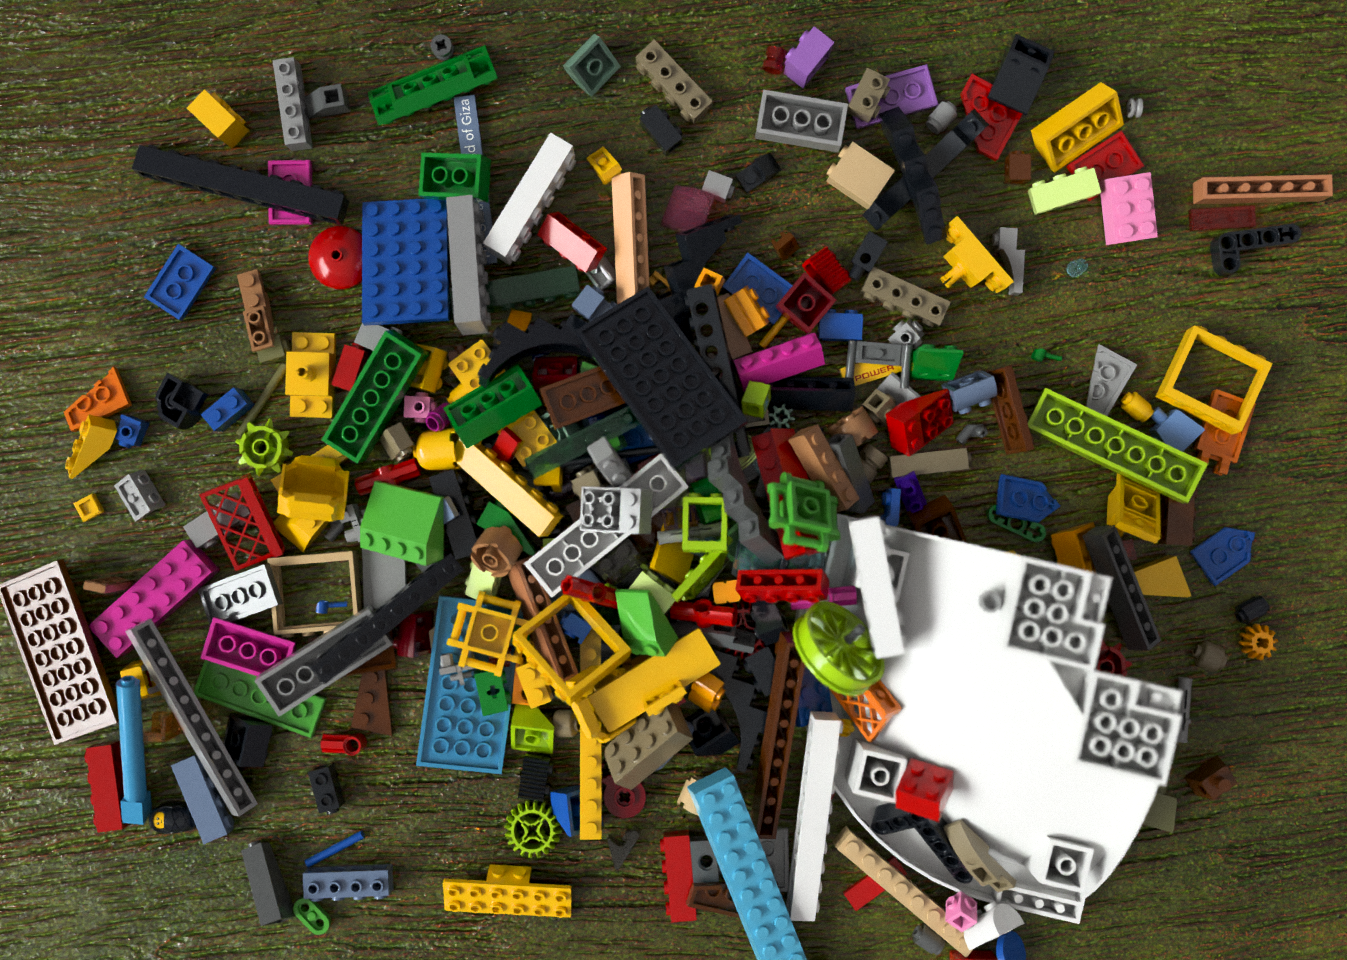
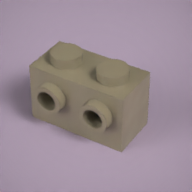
M867 68L850 101L847 113L869 123L871 117L876 119L881 109L878 103L881 98H886L891 88L887 86L890 78Z
M594 464L588 465L577 472V477L571 481L573 492L576 496H579L580 500L582 487H607L610 485Z

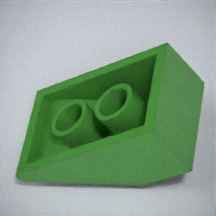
M617 589L615 596L622 635L626 644L631 648L632 654L666 657L677 641L678 636L651 591Z

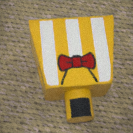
M141 659L129 663L120 671L121 678L130 675L140 680L141 701L162 695Z

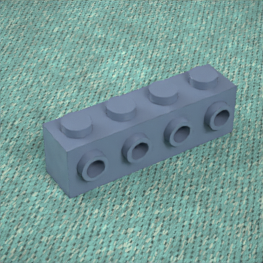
M392 864L308 867L303 872V898L311 899L313 902L321 901L324 898H332L333 901L345 899V897H353L354 900H362L370 896H374L375 899H384L393 891Z

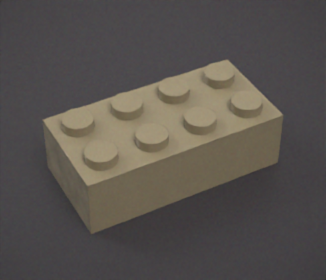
M670 703L658 715L648 716L647 712L643 714L633 726L617 736L602 751L614 783L632 790L692 741L693 737L680 707Z

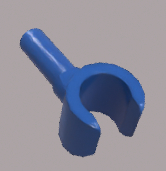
M321 600L317 603L316 612L327 614L329 607H347V601L329 602Z

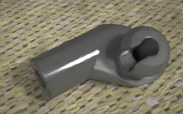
M968 424L955 439L964 445L970 437H986L988 429L983 424Z

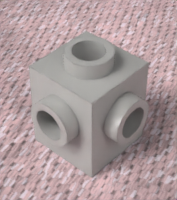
M909 319L906 322L901 320L893 328L895 332L888 338L891 344L913 345L912 350H914L923 342L920 339L924 335L922 332L923 328L915 320Z

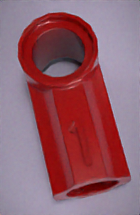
M324 733L321 739V749L325 753H346L353 756L364 750L367 746V739L362 733ZM352 739L358 742V749L351 745Z

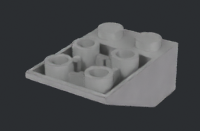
M582 487L580 531L651 534L653 490Z

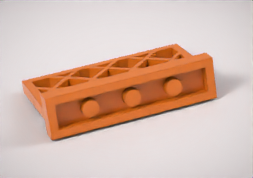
M881 680L871 685L865 693L857 696L858 700H853V696L845 698L843 694L829 688L869 743L876 739L892 716L898 714L902 709ZM864 695L869 702H864ZM854 705L859 706V715L855 712ZM865 707H870L871 718L866 717ZM877 712L881 716V720L877 719ZM867 722L872 724V733L867 728Z

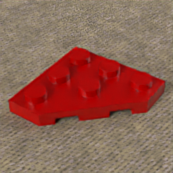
M971 74L960 96L966 116L975 109L989 124L974 139V143L978 153L996 162L1022 114L988 99L992 84Z

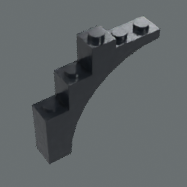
M899 106L878 114L883 134L895 154L907 183L925 243L929 245L947 238L940 207L941 200L938 186L929 174L925 154L917 145L913 125Z
M571 314L567 320L563 319L559 328L538 317L534 324L531 322L526 332L505 321L501 327L498 326L492 335V338H494V348L489 355L490 360L487 365L483 364L478 371L479 385L487 388L493 379L509 365L536 354L550 352L573 353L594 360L576 335V330L587 324V322Z
M710 646L720 661V665L709 673L725 683L723 689L726 690L725 694L732 703L737 715L740 729V751L736 767L737 770L746 772L747 767L750 768L753 763L754 755H751L753 748L758 747L761 735H758V733L764 734L768 709L750 704L751 701H755L758 693L753 682L733 676V673L737 674L740 666V661H737L738 656H733L730 652L725 653L724 650Z

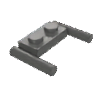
M849 340L845 378H854L855 362L902 366L900 388L908 389L913 345Z

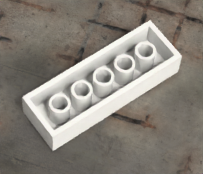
M550 132L483 242L489 253L509 265L512 261H517L521 254V246L523 243L526 244L532 236L530 231L534 225L537 226L543 218L541 213L545 207L548 208L554 200L552 195L556 189L559 190L565 181L563 177L567 171L570 172L576 163V160H574V149L571 144Z
M875 515L848 520L873 654L877 659L904 654V647H907L905 633L900 631L899 625L903 624L901 611H898L895 602H899L897 589L891 584V580L894 579V571L892 565L890 566L887 562L890 550L888 543L883 541L882 534H886L884 520H879V517Z

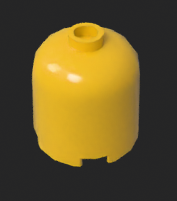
M454 427L444 428L442 431L427 430L418 436L416 445L413 446V456L417 458L422 468L426 470L462 469L456 463L455 444L460 437Z

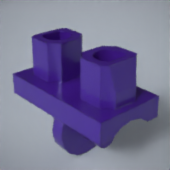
M915 471L905 476L894 478L897 488L901 489L900 496L907 511L911 510L914 513L922 510L923 506L927 505Z

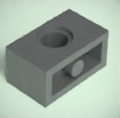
M707 835L690 836L693 883L719 882V875H722ZM704 855H709L712 857V860L704 863L701 861V858Z

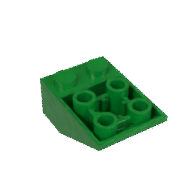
M923 344L922 347H918V349H914L912 352L909 380L952 381L964 350H957V346L951 345L935 349V345Z

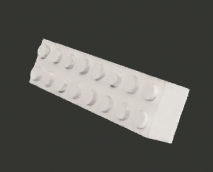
M659 454L618 488L653 490L652 516H654L685 491L688 485L676 470L674 471L664 456ZM579 519L524 564L552 598L562 590L561 583L566 578V575L578 577L628 537L630 533L580 531Z

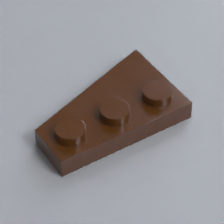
M387 670L362 674L351 723L352 728L390 736L394 735L388 695Z

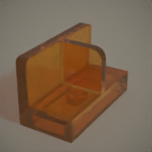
M154 712L152 715V728L143 732V741L166 742L180 735L181 727L173 713Z

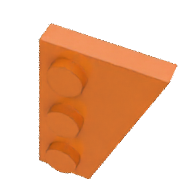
M113 366L108 371L109 374L106 377L98 380L94 384V388L86 395L79 397L64 411L72 432L80 430V425L83 421L86 422L88 414L107 418L132 406L118 368Z

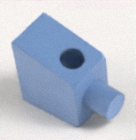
M1156 407L1151 416L1156 422L1149 430L1152 437L1182 452L1205 431L1203 427L1177 409L1165 413L1160 407Z

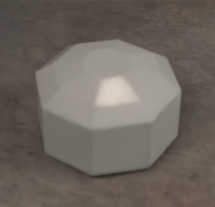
M985 590L979 595L978 605L984 612L995 613L1001 608L1002 598L996 591Z

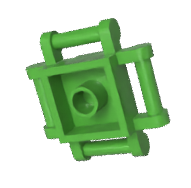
M783 472L780 476V483L774 482L767 485V492L770 494L771 510L769 527L785 528L784 544L815 548L818 552L825 553L828 550L829 541L841 539L836 511L838 498L830 495V490L825 489L823 481H810L794 477L791 473ZM779 494L783 495V500L780 502V504ZM795 531L816 535L818 540L795 535Z

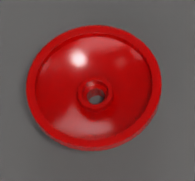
M334 226L325 229L316 236L310 246L308 260L310 269L319 282L327 287L338 290L349 289L362 282L361 233L350 227ZM335 252L340 253V256L337 259H334Z

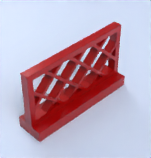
M251 473L199 494L235 571L267 558H276L284 554L286 548ZM239 486L242 492L239 499L227 495L230 487ZM212 494L221 496L222 500L219 507L210 504L207 496ZM225 498L237 503L234 512L221 508ZM240 504L249 507L251 513L248 518L236 514ZM219 512L232 516L228 526L219 523L217 519ZM234 518L246 522L243 532L231 528ZM249 523L258 526L260 532L257 537L245 533ZM228 531L241 535L237 545L228 542L226 538ZM243 537L255 541L252 551L240 546ZM257 543L267 545L269 553L262 555L254 552ZM237 550L250 554L248 560L239 564L235 557Z

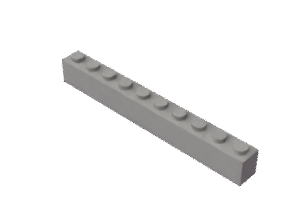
M152 619L144 620L126 630V634L230 813L234 816H241L258 804Z

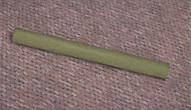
M281 363L237 430L236 434L240 437L247 433V423L251 422L253 424L285 375L286 364Z

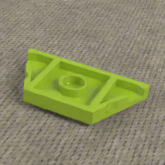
M728 536L729 546L733 543V539L730 536ZM705 553L699 561L700 564L695 569L689 570L685 576V581L675 590L671 597L677 602L681 599L683 601L695 599L722 569L728 553Z

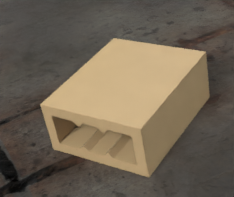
M852 142L849 147L845 145L838 155L841 158L838 164L833 163L826 174L829 177L826 182L868 209L895 170Z

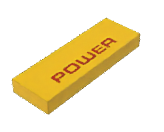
M856 363L854 384L858 386L886 377L892 372L895 374L902 371V366ZM846 367L839 369L842 378H845Z

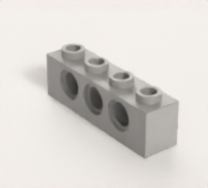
M294 57L273 60L285 146L291 151L312 149L313 145L304 98L306 96L301 65Z

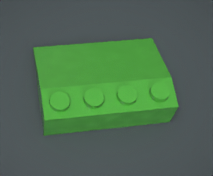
M375 481L360 526V548L424 566L443 560L444 497L382 481Z

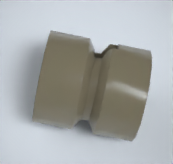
M866 443L859 454L868 482L871 483L878 474L877 469H882L888 458L875 447Z

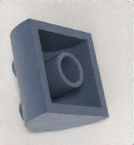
M982 370L941 384L943 390L949 389L952 410L954 412L959 411V414L972 411L971 406L979 404L980 407L987 406L992 403L991 398L997 396L994 376Z

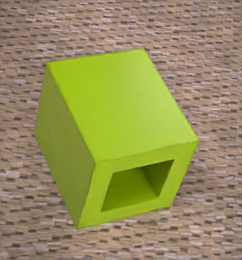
M749 381L742 399L743 414L764 418L771 400L770 385L763 382Z

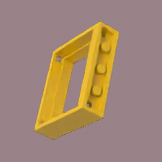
M1194 325L1186 330L1155 397L1234 435L1243 430L1273 363L1267 361L1262 355L1248 352L1241 345H1234L1228 342L1223 336L1213 335L1206 328ZM1195 340L1257 370L1236 418L1228 416L1173 388Z
M565 594L513 633L512 644L516 647V651L524 653L532 669L537 668L541 673L540 677L548 686L551 684L556 690L555 694L558 699L566 701L569 706L626 661L631 653V648L589 602H584L579 598ZM569 603L615 653L572 689L566 685L525 638Z

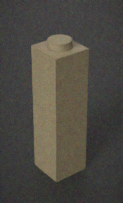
M967 448L917 453L910 457L907 455L887 457L889 478L905 476L912 471H915L916 475L965 470L969 469L971 464V454L967 452Z

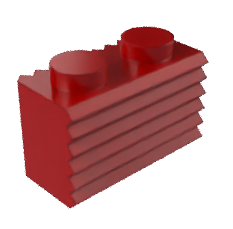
M827 246L808 258L801 265L807 274L831 295L851 281L848 271L841 267V264L836 260V255Z

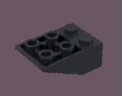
M1015 34L1004 52L987 98L1027 115L1048 71L1055 51Z

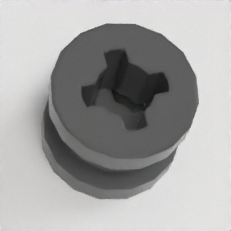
M443 34L437 35L432 39L431 49L436 58L442 61L451 59L454 55V46L450 39Z

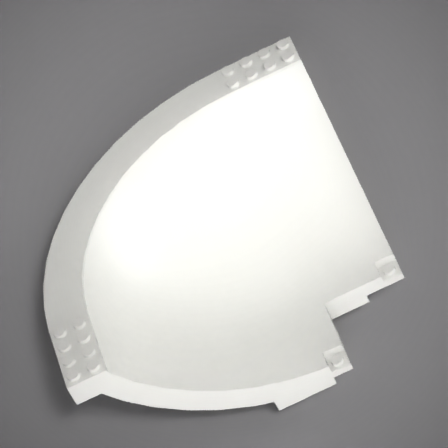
M837 514V524L841 539L829 541V550L825 553L820 552L808 556L805 569H823L830 580L829 588L855 586L857 605H845L842 607L857 616L868 628L848 520L857 518ZM885 525L886 534H882L883 541L889 545L890 556L887 557V562L890 566L892 565L894 571V579L891 580V584L897 589L899 602H895L898 611H901L903 624L899 625L900 631L905 633L907 647H904V654L884 657L885 670L880 680L902 709L898 714L892 716L880 734L871 743L866 740L854 722L855 730L850 736H839L840 753L836 755L838 769L837 774H834L833 778L835 791L852 815L877 842L904 864L930 880L956 892L962 891L969 897L992 903L995 901L997 905L1007 904L1017 910L1079 924L1085 898L1096 891L1111 875L1139 831L1159 784L1166 786L1182 718L1178 712L1183 691L1095 669L1105 624H1102L1112 577ZM985 590L996 591L1002 598L1001 608L995 613L984 612L978 605L979 595ZM798 609L796 611L795 622L801 615L805 614L808 609ZM830 691L833 712H836L839 719H849L852 721ZM864 695V702H869ZM853 696V700H858L857 696ZM854 705L855 712L859 715V706ZM865 707L866 717L871 718L870 707ZM877 712V719L881 720L882 718ZM867 722V728L872 733V724ZM910 758L954 771L953 790L942 817L947 824L962 820L989 845L988 854L1016 880L1015 888L998 893L990 885L981 886L974 877L970 883L958 882L915 828L886 835L877 834L871 829L876 807L891 802L895 803L896 788Z

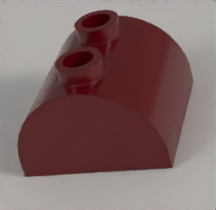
M803 272L777 303L776 308L797 328L810 333L837 300L806 272Z
M577 356L535 357L532 377L535 392H540L539 389L577 375Z
M415 610L396 626L398 628V636L394 637L393 647L397 649L398 656L414 658L431 653L429 631L433 629L434 611Z

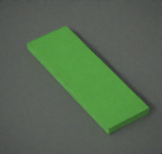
M205 660L194 689L195 696L306 737H314L328 697L316 693L279 717L254 680L257 676Z

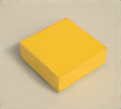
M95 493L73 503L83 522H87L105 512Z

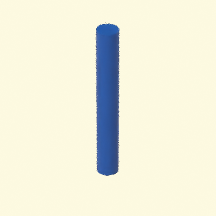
M361 830L305 860L306 866L310 867L364 839V832Z

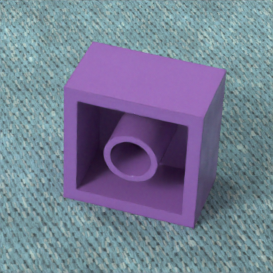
M815 26L810 32L806 30L803 33L797 48L792 47L785 57L784 74L802 89H804L828 59L834 42Z

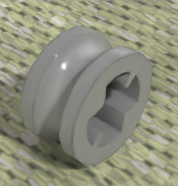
M1129 98L1126 105L1127 117L1132 118L1135 115L1136 118H1140L1143 111L1142 98H1137L1136 100Z

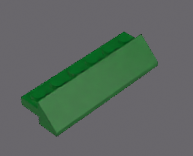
M483 45L368 91V96L374 109L375 119L380 126L382 124H390L402 116H410L422 108H430L442 100H450L462 92H470L482 84H490L498 77L486 46Z

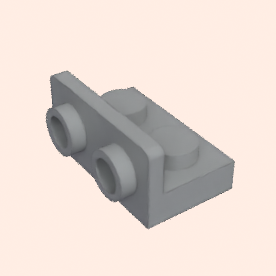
M145 470L130 473L114 485L135 522L142 520L154 510L165 506L164 501Z

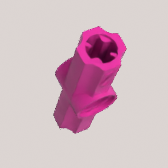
M855 586L829 588L828 594L830 598L828 602L840 606L857 605ZM808 601L791 603V610L809 609L814 603Z

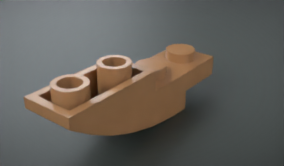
M258 269L238 274L237 278L245 308L243 315L252 352L274 347V325L268 293L264 290L261 273Z

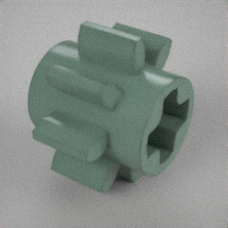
M785 404L782 405V408L778 409L776 406H773L774 414H768L769 418L773 419L770 427L775 425L778 428L785 427L789 429L788 423L795 420V418L790 417L793 409H785ZM780 414L784 415L785 419H783V422L779 421L778 417Z

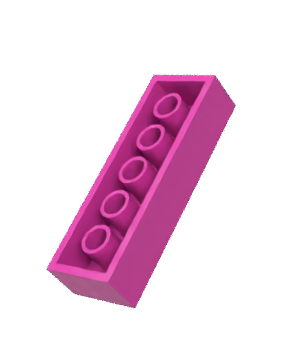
M191 539L183 540L88 627L116 658L125 656L134 649L132 642L125 632L126 630L147 619H152L157 628L193 596L199 588L203 587L213 578L220 569L201 548H196Z

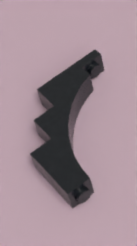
M975 109L925 156L932 179L945 169L989 125ZM904 176L864 212L863 217L876 230L881 228L912 199Z
M728 214L675 234L682 259L664 266L670 291L656 297L689 342H692L693 339L689 322L690 308L687 309L684 296L687 295L686 290L694 288L706 262L727 241L725 232L734 230L736 225L742 223L741 216L738 214Z

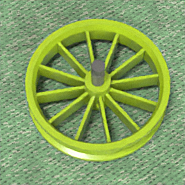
M820 601L814 603L805 614L796 620L793 627V638L797 651L808 669L827 687L843 695L859 696L882 678L885 670L884 658L877 659L875 657L867 626L852 612L838 604Z

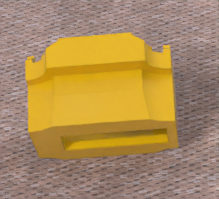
M306 455L295 457L291 464H283L277 513L284 514L290 518L330 522L344 520L349 471L342 470L339 462L333 458Z
M599 666L587 667L567 680L566 685L572 689ZM624 668L614 669L593 686L594 691L624 674L626 670ZM581 696L571 704L586 739H597L599 743L611 741L633 726L637 721L635 717L610 733L605 725L600 728L586 697Z

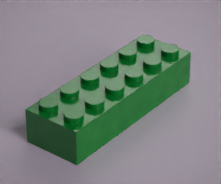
M386 330L323 436L322 441L357 464L366 461L430 353L397 331Z

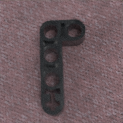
M1285 224L1227 232L1219 235L1210 243L1213 270L1219 276L1234 273L1240 268L1239 253L1287 246L1300 239L1301 229L1295 224ZM1283 233L1286 234V235L1288 234V236H1284V237H1281V238H1280V235H1281V234H1283ZM1264 234L1268 236V243L1263 238ZM1242 237L1247 239V246L1243 244ZM1221 240L1226 242V249L1222 247ZM1224 261L1229 263V270L1224 267Z

